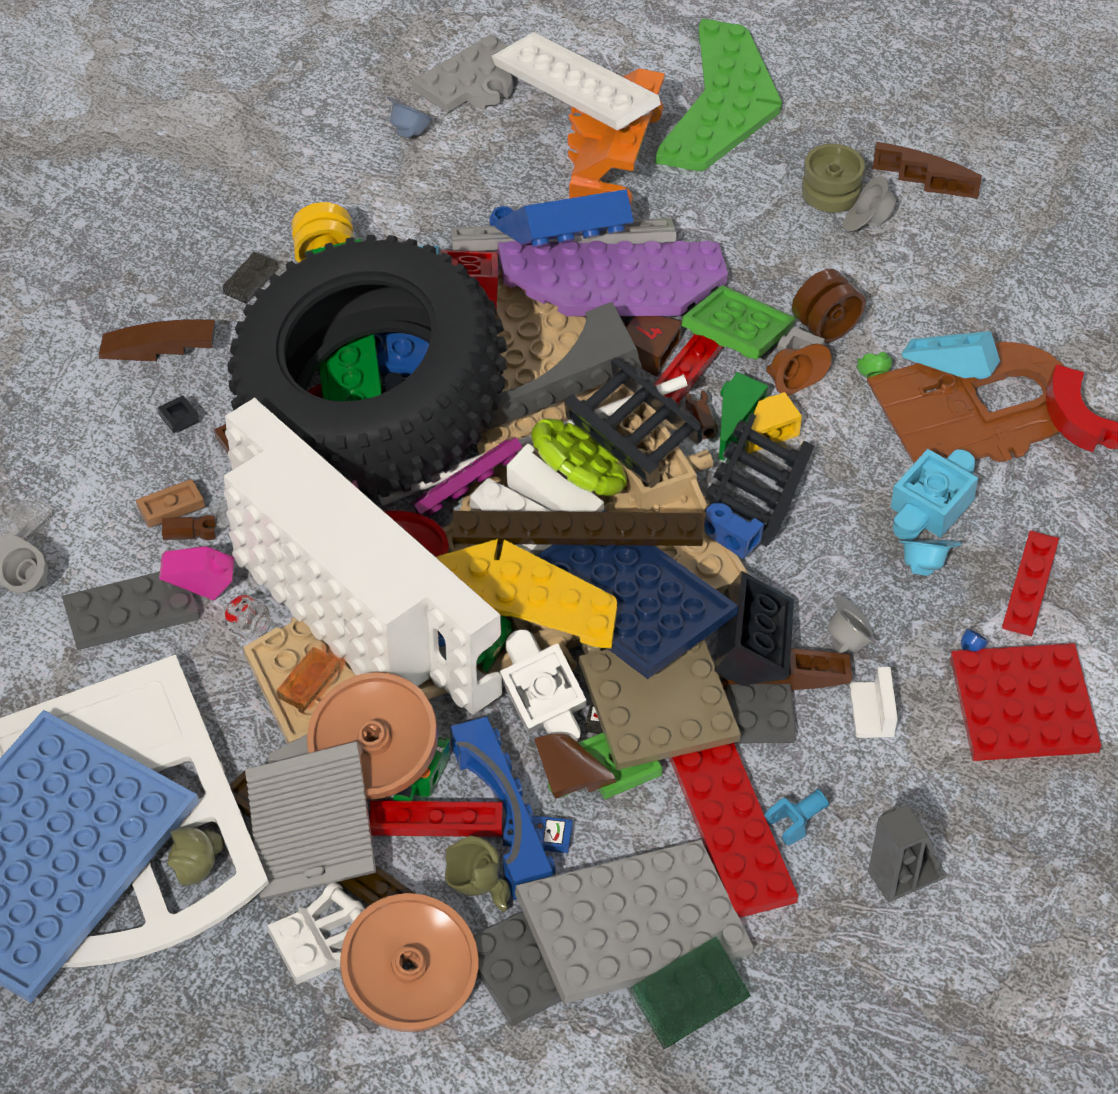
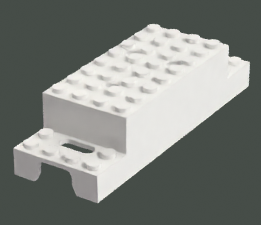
M256 398L251 399L225 416L227 428L225 435L229 444L228 456L231 460L232 471L223 476L225 484L224 496L228 507L226 514L230 521L231 531L229 536L233 544L232 557H234L237 565L245 567L251 572L254 580L259 585L266 586L278 603L283 602L297 621H303L310 627L312 634L318 640L322 639L330 646L331 651L337 658H343L350 665L355 675L372 672L390 673L409 680L417 687L431 678L438 688H444L451 695L453 701L459 707H464L472 715L501 696L502 675L499 672H494L485 676L476 668L478 656L492 646L501 635L500 614ZM438 631L445 639L446 646L444 647L439 646Z

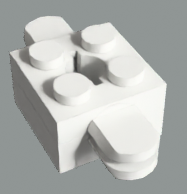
M527 630L514 631L506 641V651L513 665L501 670L500 674L502 675V682L528 735L545 727L548 735L568 734L578 743L581 730L573 713L586 707L587 700L559 644L557 643L541 651L532 633Z

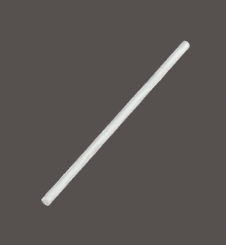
M684 375L656 385L660 394L666 395L686 387L687 381ZM633 395L594 411L602 419L610 417ZM567 420V421L563 422L564 425H565L566 423H571V424L575 425V424H574L572 421H570V420ZM531 435L518 440L523 448L527 443L534 447ZM483 454L451 466V470L447 473L443 471L431 475L432 482L425 484L421 481L411 484V491L404 493L402 488L395 491L390 490V496L384 498L379 494L378 497L381 505H387L438 485Z

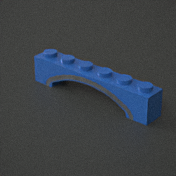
M486 716L450 726V745L460 770L468 769L482 779L494 792L498 800L502 802L506 815L511 813L513 841L510 853L503 855V875L510 886L513 900H516V885L552 877V875H556V868L551 855L546 856L543 850L545 843L541 830H535L532 824L534 817L529 803L524 804L521 798L523 790L518 777L513 778L510 772L512 771L510 757L507 752L502 753L499 731L497 727H491Z

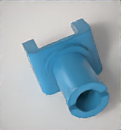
M816 789L797 804L790 803L786 798H782L764 816L768 824H774L787 816L794 824L783 833L782 838L786 845H792L806 837V821L823 809L828 808L829 802L819 789Z

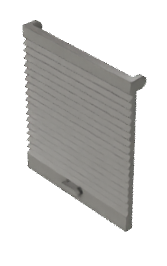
M357 741L245 769L248 782V798L250 800V816L253 825L254 847L269 882V885L259 892L260 899L265 900L376 873L360 756L363 754V751Z

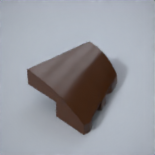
M550 734L534 738L555 799L583 788H587L588 792H592L617 782L611 771L568 734Z

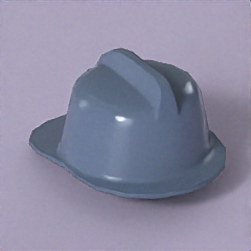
M387 97L393 103L390 123L396 127L399 136L410 138L412 135H421L429 122H434V119L394 98Z

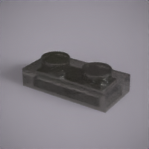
M253 252L222 286L223 294L247 304L255 296V292L266 284L269 277L276 273L278 262Z

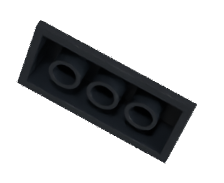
M741 571L723 594L738 605V613L718 629L714 671L723 678L732 680L741 686L785 680L789 676L794 599Z

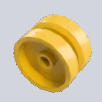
M329 202L310 204L299 210L291 222L295 260L298 263L306 259L304 253L308 250L325 247V244L330 242L334 245L346 242V238H354L352 218L348 211L338 204Z

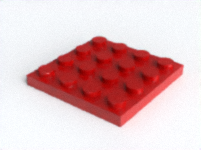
M1075 643L990 648L979 651H951L950 661L973 761L1100 752L1101 742Z

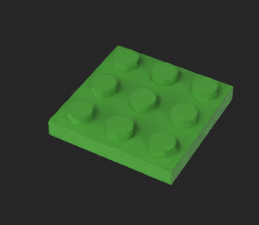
M721 285L683 316L681 326L690 329L696 335H703L716 341L720 346L732 348L747 358L757 360L775 345L783 335L791 331L795 325L796 318Z

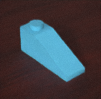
M991 331L914 338L910 340L902 352V356L905 359L962 378H987L992 375L1000 362Z

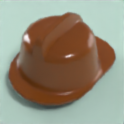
M818 343L808 345L799 350L786 348L776 354L772 363L766 367V371L775 381L777 391L779 393L785 392L787 396H790L820 381L828 372L832 356L830 350L825 345Z

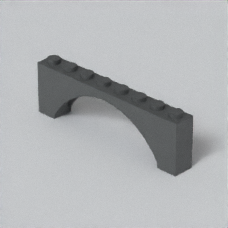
M613 302L585 312L587 320L578 340L565 357L548 372L527 384L497 393L501 398L498 410L491 411L490 416L493 421L489 428L483 427L480 433L548 407L551 404L569 398L572 394L575 396L578 393L608 382L613 377L611 361L615 357L623 363L628 362L635 370L642 368L637 349Z

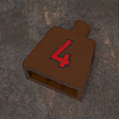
M634 316L629 325L624 323L637 349L641 369L654 376H659L681 341L682 321L662 316Z

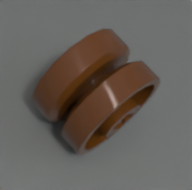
M834 268L824 269L814 274L800 287L793 299L791 310L793 315L803 325L807 326L813 335L823 338L824 343L843 337L857 324L864 312L866 301L864 295L856 287L849 284L848 280Z

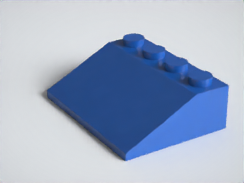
M627 189L526 205L495 221L494 225L496 229L521 245L532 243V247H540L549 244V240L557 239L558 243H564L574 240L575 235L583 234V239L599 236V231L608 230L609 234L624 232V227L633 223L634 220Z

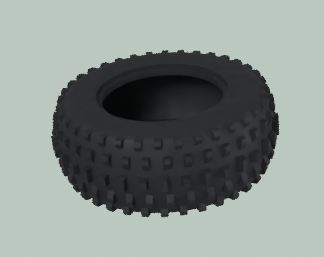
M367 235L366 241L355 242L354 238L350 237L346 238L345 244L336 247L333 246L332 242L325 244V250L316 254L310 250L304 253L306 259L295 264L292 260L286 264L287 270L280 276L275 273L270 276L269 281L271 284L265 290L259 288L254 295L257 300L253 305L247 304L243 313L246 317L244 321H238L235 327L238 338L232 339L230 353L233 357H230L228 362V372L232 375V380L228 381L229 389L233 395H237L231 401L233 410L256 398L348 481L352 483L356 480L359 490L367 497L369 495H376L379 492L382 498L389 497L390 490L395 491L402 488L405 493L411 491V484L421 481L425 484L432 482L431 475L440 471L447 473L451 470L450 463L453 460H463L468 456L466 449L471 443L478 445L482 439L480 435L483 427L489 428L493 421L490 416L491 411L498 410L501 398L497 393L505 389L506 379L502 374L503 370H507V360L500 353L508 350L504 336H497L504 331L501 318L495 319L498 313L493 300L489 301L490 299L485 290L480 286L478 280L474 276L470 278L467 269L459 263L454 266L451 256L446 253L436 254V248L429 244L419 247L415 239L408 238L407 241L398 242L397 237L393 235H388L386 240H377L375 235ZM397 332L413 335L429 343L423 360L414 372L399 385L378 396L359 401L340 402L322 399L307 392L310 380L319 365L336 349L356 338L374 333Z

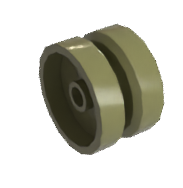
M823 144L812 149L807 154L804 162V177L801 189L805 201L815 209L828 213H839L851 209L862 192V180L865 171L864 159L851 147L841 144Z

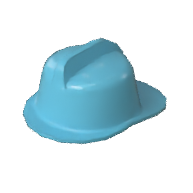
M952 540L899 541L904 546L905 564L911 566L913 574L924 576L931 575L935 570L942 569L949 549L961 546V542Z

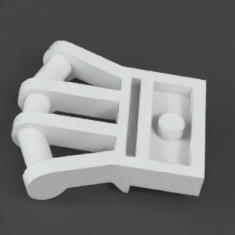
M337 882L329 884L323 894L308 908H299L297 913L267 925L268 933L296 985L331 969L340 967L341 952H332L342 948L348 930L328 939H325L322 934L350 921H354L365 910L361 901H355L342 891V886ZM333 902L343 908L336 913L315 921Z

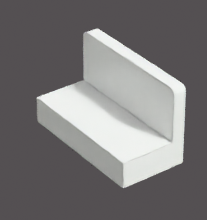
M877 667L875 682H853L850 684L849 689L857 738L894 737L898 717L890 667Z

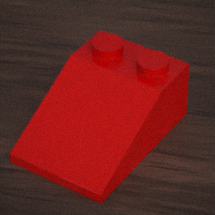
M441 250V254L446 253L452 257V264L454 266L459 263L467 269L470 278L474 276L478 280L480 286L485 290L490 299L489 301L493 300L497 310V252Z

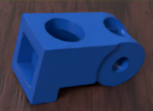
M714 503L708 506L704 521V532L708 537L742 559L761 542L764 523L756 518L749 523L735 513L733 514L731 508L723 503Z

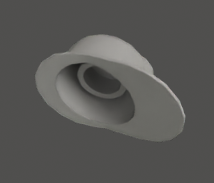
M875 177L864 187L858 200L844 219V230L848 232L855 231L864 224L878 226L888 219L894 209L896 198L888 189L886 177Z
M12 534L0 536V584L18 594L36 591L42 585L48 586L49 568L43 553L18 536Z
M837 596L835 599L837 610L827 627L833 637V645L837 652L843 653L849 650L856 653L870 643L876 644L872 627L866 616L850 600Z

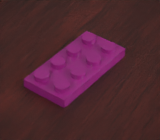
M509 437L410 502L418 514L421 515L425 512L426 515L430 516L443 507L441 501L450 496L456 499L469 489L466 485L474 479L476 482H481L494 473L492 468L497 464L501 463L504 466L509 464L518 454L517 451L523 448L516 437Z

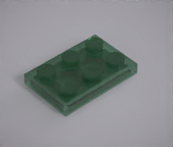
M717 936L629 988L663 1049L670 1047L751 997Z

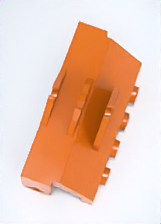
M638 68L623 77L659 95L665 80V73ZM661 101V105L651 110L649 114L639 117L629 123L627 127L619 130L571 107V113H580L582 115L574 116L569 114V121L572 123L571 129L575 131V133L568 134V146L571 149L568 150V157L575 165L569 184V198L627 189L620 185L604 183L600 181V178L611 168L633 171L648 124L655 123L661 118L664 109ZM627 189L629 202L631 206L633 195L630 192V190Z

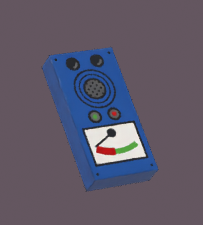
M507 813L503 846L511 847L513 841V821L511 813ZM533 816L534 822L532 824L535 830H541L544 838L545 848L543 850L568 853L573 820Z

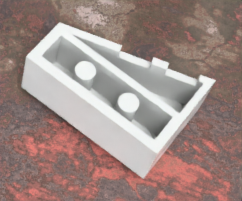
M529 443L507 465L508 488L553 512H602L604 510V502L592 492L577 487L558 472H555L548 464L533 454L535 448Z
M487 478L469 496L470 511L553 512L490 478ZM498 544V546L502 549L503 544ZM514 544L535 556L551 546Z

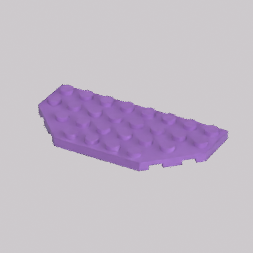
M517 241L498 242L497 249L503 284L511 288L517 285L526 290L528 297L542 304L550 302L558 306V312L565 316H586L585 312L609 302H613L619 316H681L687 311V307L693 302L698 304L708 297L714 287L725 285L728 277L719 242L675 241L665 243L647 241L642 244H632L629 241H620L617 244L603 243L601 241H592L590 243L568 241L564 243L549 242V244L540 247H532V243L521 245Z

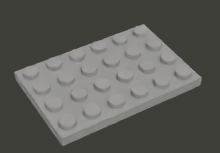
M701 840L516 885L515 895L563 1004L749 956L754 948Z

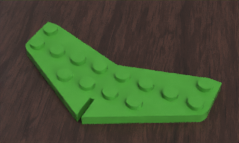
M701 18L698 37L701 49L704 92L660 144L656 153V164L695 171L705 170L780 114L782 101L749 30L740 24Z

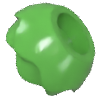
M880 352L878 355L868 353L862 359L857 358L858 365L856 368L862 376L868 378L889 372L892 358L886 352Z

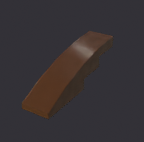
M876 142L872 169L898 172V180L925 184L924 191L978 199L982 175L933 154L903 146Z
M215 319L159 321L129 326L104 333L99 350V359L157 362L158 354L184 355L186 347L212 348L216 329Z
M791 648L789 676L785 680L757 684H790L791 691L849 684L852 681L850 654ZM719 674L724 690L727 689V684H737L732 680L723 678Z

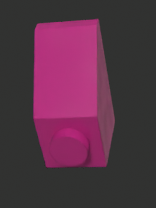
M208 546L165 551L161 556L159 579L208 599L215 600L232 582L234 557Z

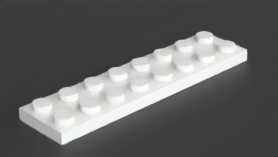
M535 32L492 55L495 66L616 130L627 127L629 123L649 114L651 110L661 105L659 95Z

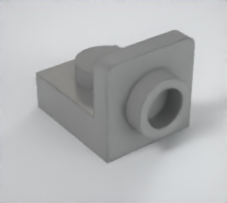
M793 327L787 336L783 335L781 337L777 351L780 352L786 348L799 350L816 343L824 345V339Z

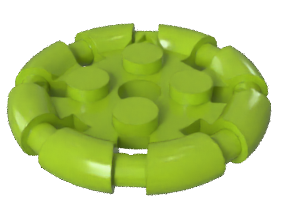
M550 418L540 420L534 425L531 432L534 447L538 449L541 458L555 472L560 471L568 477L567 481L588 492L595 491L598 495L603 496L619 494L625 488L627 475L623 466L618 464L616 458L593 441L579 427L571 423L564 425L563 421Z

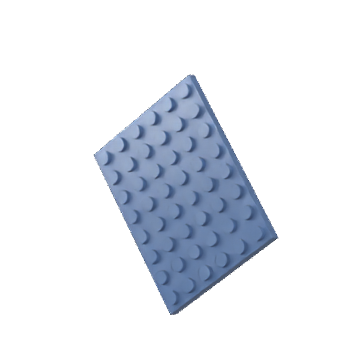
M45 710L35 718L0 758V985L29 1003L33 1002L171 836V830L177 829L199 802L196 793Z

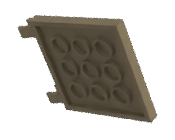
M705 639L701 640L649 679L645 678L611 651H601L600 647H593L582 643L586 655L579 656V665L616 770L740 741L741 733L718 673L714 671L715 665Z

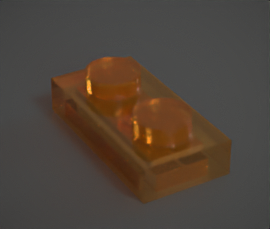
M312 647L276 690L277 698L305 711L338 671L340 660Z

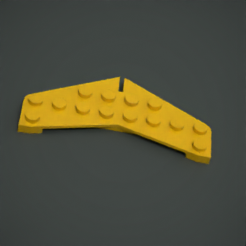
M498 539L436 557L500 615L513 616L579 636L580 643L593 647L612 649L617 617V600L613 595L506 540L503 542L500 560H496Z

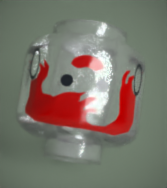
M240 595L230 601L225 608L224 622L226 628L245 640L257 639L266 634L270 628L271 617L269 608L263 602L251 596Z

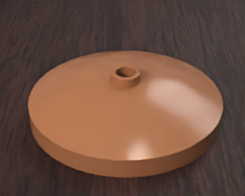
M382 672L356 675L332 688L316 706L308 726V753L357 741L363 751V754L360 756L366 799L389 797L412 785L430 765L438 744L437 718L428 698L409 680L398 675Z
M405 893L392 895L368 906L349 927L340 955L342 983L353 1005L373 1023L399 1032L429 1030L452 1018L468 1000L477 978L478 950L473 934L464 919L444 902L421 894ZM403 963H412L414 970L411 968L407 971L402 968Z

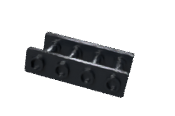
M615 357L611 361L613 377L588 400L580 401L572 394L564 401L566 417L652 489L660 481L658 463L687 437L698 445L702 441V426L694 416H687L682 412L672 398H665L660 394L654 383L648 379L643 380L637 375L636 370L628 362L623 363ZM622 384L635 393L608 418L602 419L594 411ZM643 402H646L656 411L629 437L626 435L623 437L616 431L615 427ZM665 419L678 429L651 454L647 453L645 455L637 449V445Z
M750 413L745 422L741 419L739 420L732 433L736 437L735 441L731 440L723 453V457L727 459L725 463L721 462L714 473L713 478L717 479V482L710 485L704 496V499L708 501L704 512L706 513L708 506L711 504L723 503L730 507L733 512L749 521L756 518L764 523L760 544L767 547L780 530L814 446L803 441L797 450L794 448L791 450L751 429L756 415ZM748 440L785 460L784 464L787 465V469L780 471L742 450L745 441ZM736 461L775 481V485L779 487L778 490H774L772 493L734 472L733 468ZM727 482L764 501L766 507L770 508L768 513L762 514L725 494L723 491Z

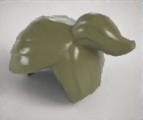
M192 827L171 830L174 843L168 855L169 860L167 864L174 869L181 885L199 884L209 875L210 870L213 868L215 855L219 854L224 848V842L220 834L213 832L211 828L203 831Z
M475 836L463 838L447 847L445 850V880L447 884L456 892L467 896H478L489 892L493 903L502 912L507 911V902L511 897V889L508 882L499 877L500 857L497 849L488 841Z

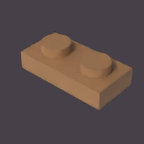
M192 479L136 499L137 508L148 528L161 524L162 518H177L205 507L204 499Z

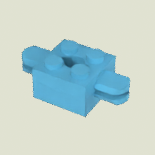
M927 449L894 485L891 509L898 513L894 516L893 532L899 539L912 541L924 528L941 538L975 499L978 477L973 475L975 459L972 454L965 450L957 449L945 459Z

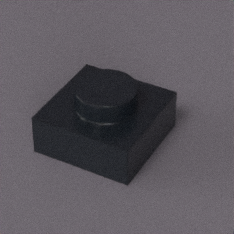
M184 395L158 407L159 416L172 433L199 421L198 413Z

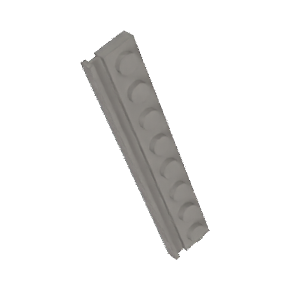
M672 218L637 219L625 226L624 232L609 234L608 230L599 231V236L583 239V234L575 235V239L572 241L583 243L601 241L611 244H617L620 241H629L632 244H642L647 241H657L659 243L675 242L676 230ZM495 226L451 228L453 250H497L498 242L515 241L496 229ZM552 239L549 242H558V240Z

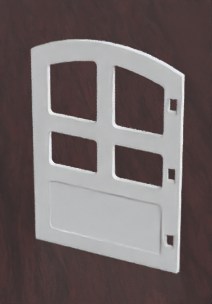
M176 655L0 718V758L35 718L45 710L156 772L186 761L192 762L205 794L199 799L198 804L178 828H194L211 821L216 822L236 869V874L215 891L184 910L171 914L167 910L150 862H148L132 882L146 920L145 924L142 927L126 931L87 936L61 968L112 964L139 958L172 947L220 923L246 905L269 885L265 871L224 774V767L221 761L219 762Z

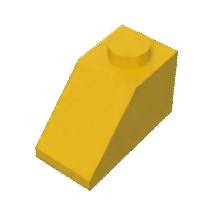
M785 392L769 396L758 402L754 412L756 418L751 429L777 443L800 435L802 415ZM746 440L745 451L750 454L763 449Z

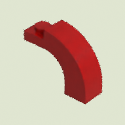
M1056 364L1049 378L1046 390L1047 411L1055 427L1071 443L1093 453L1097 444L1104 445L1108 449H1118V422L1097 416L1086 407L1082 400L1081 384L1084 372Z

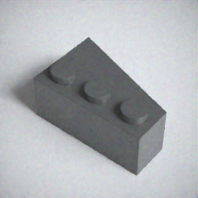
M908 805L898 809H889L878 817L868 873L888 903L945 879L939 867L940 863L935 856V850L930 837Z

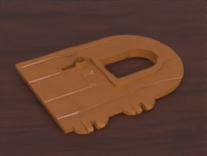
M996 342L995 346L1000 362L992 375L984 379H976L975 377L962 378L916 363L868 377L867 383L871 387L897 436L900 438L913 464L927 449L945 459L958 449L969 452L975 460L989 456L994 461L1006 462L1012 459L1010 452L1013 453L1015 458L1023 457L1029 450V444L1045 440L1059 433L1047 411L1046 390L1055 365L1064 366L1062 362L1050 353L1032 345L1017 342ZM1009 376H1024L1033 379L1042 388L1043 395L1035 400L990 413L975 393L976 387L1004 380ZM936 388V390L925 393V391Z

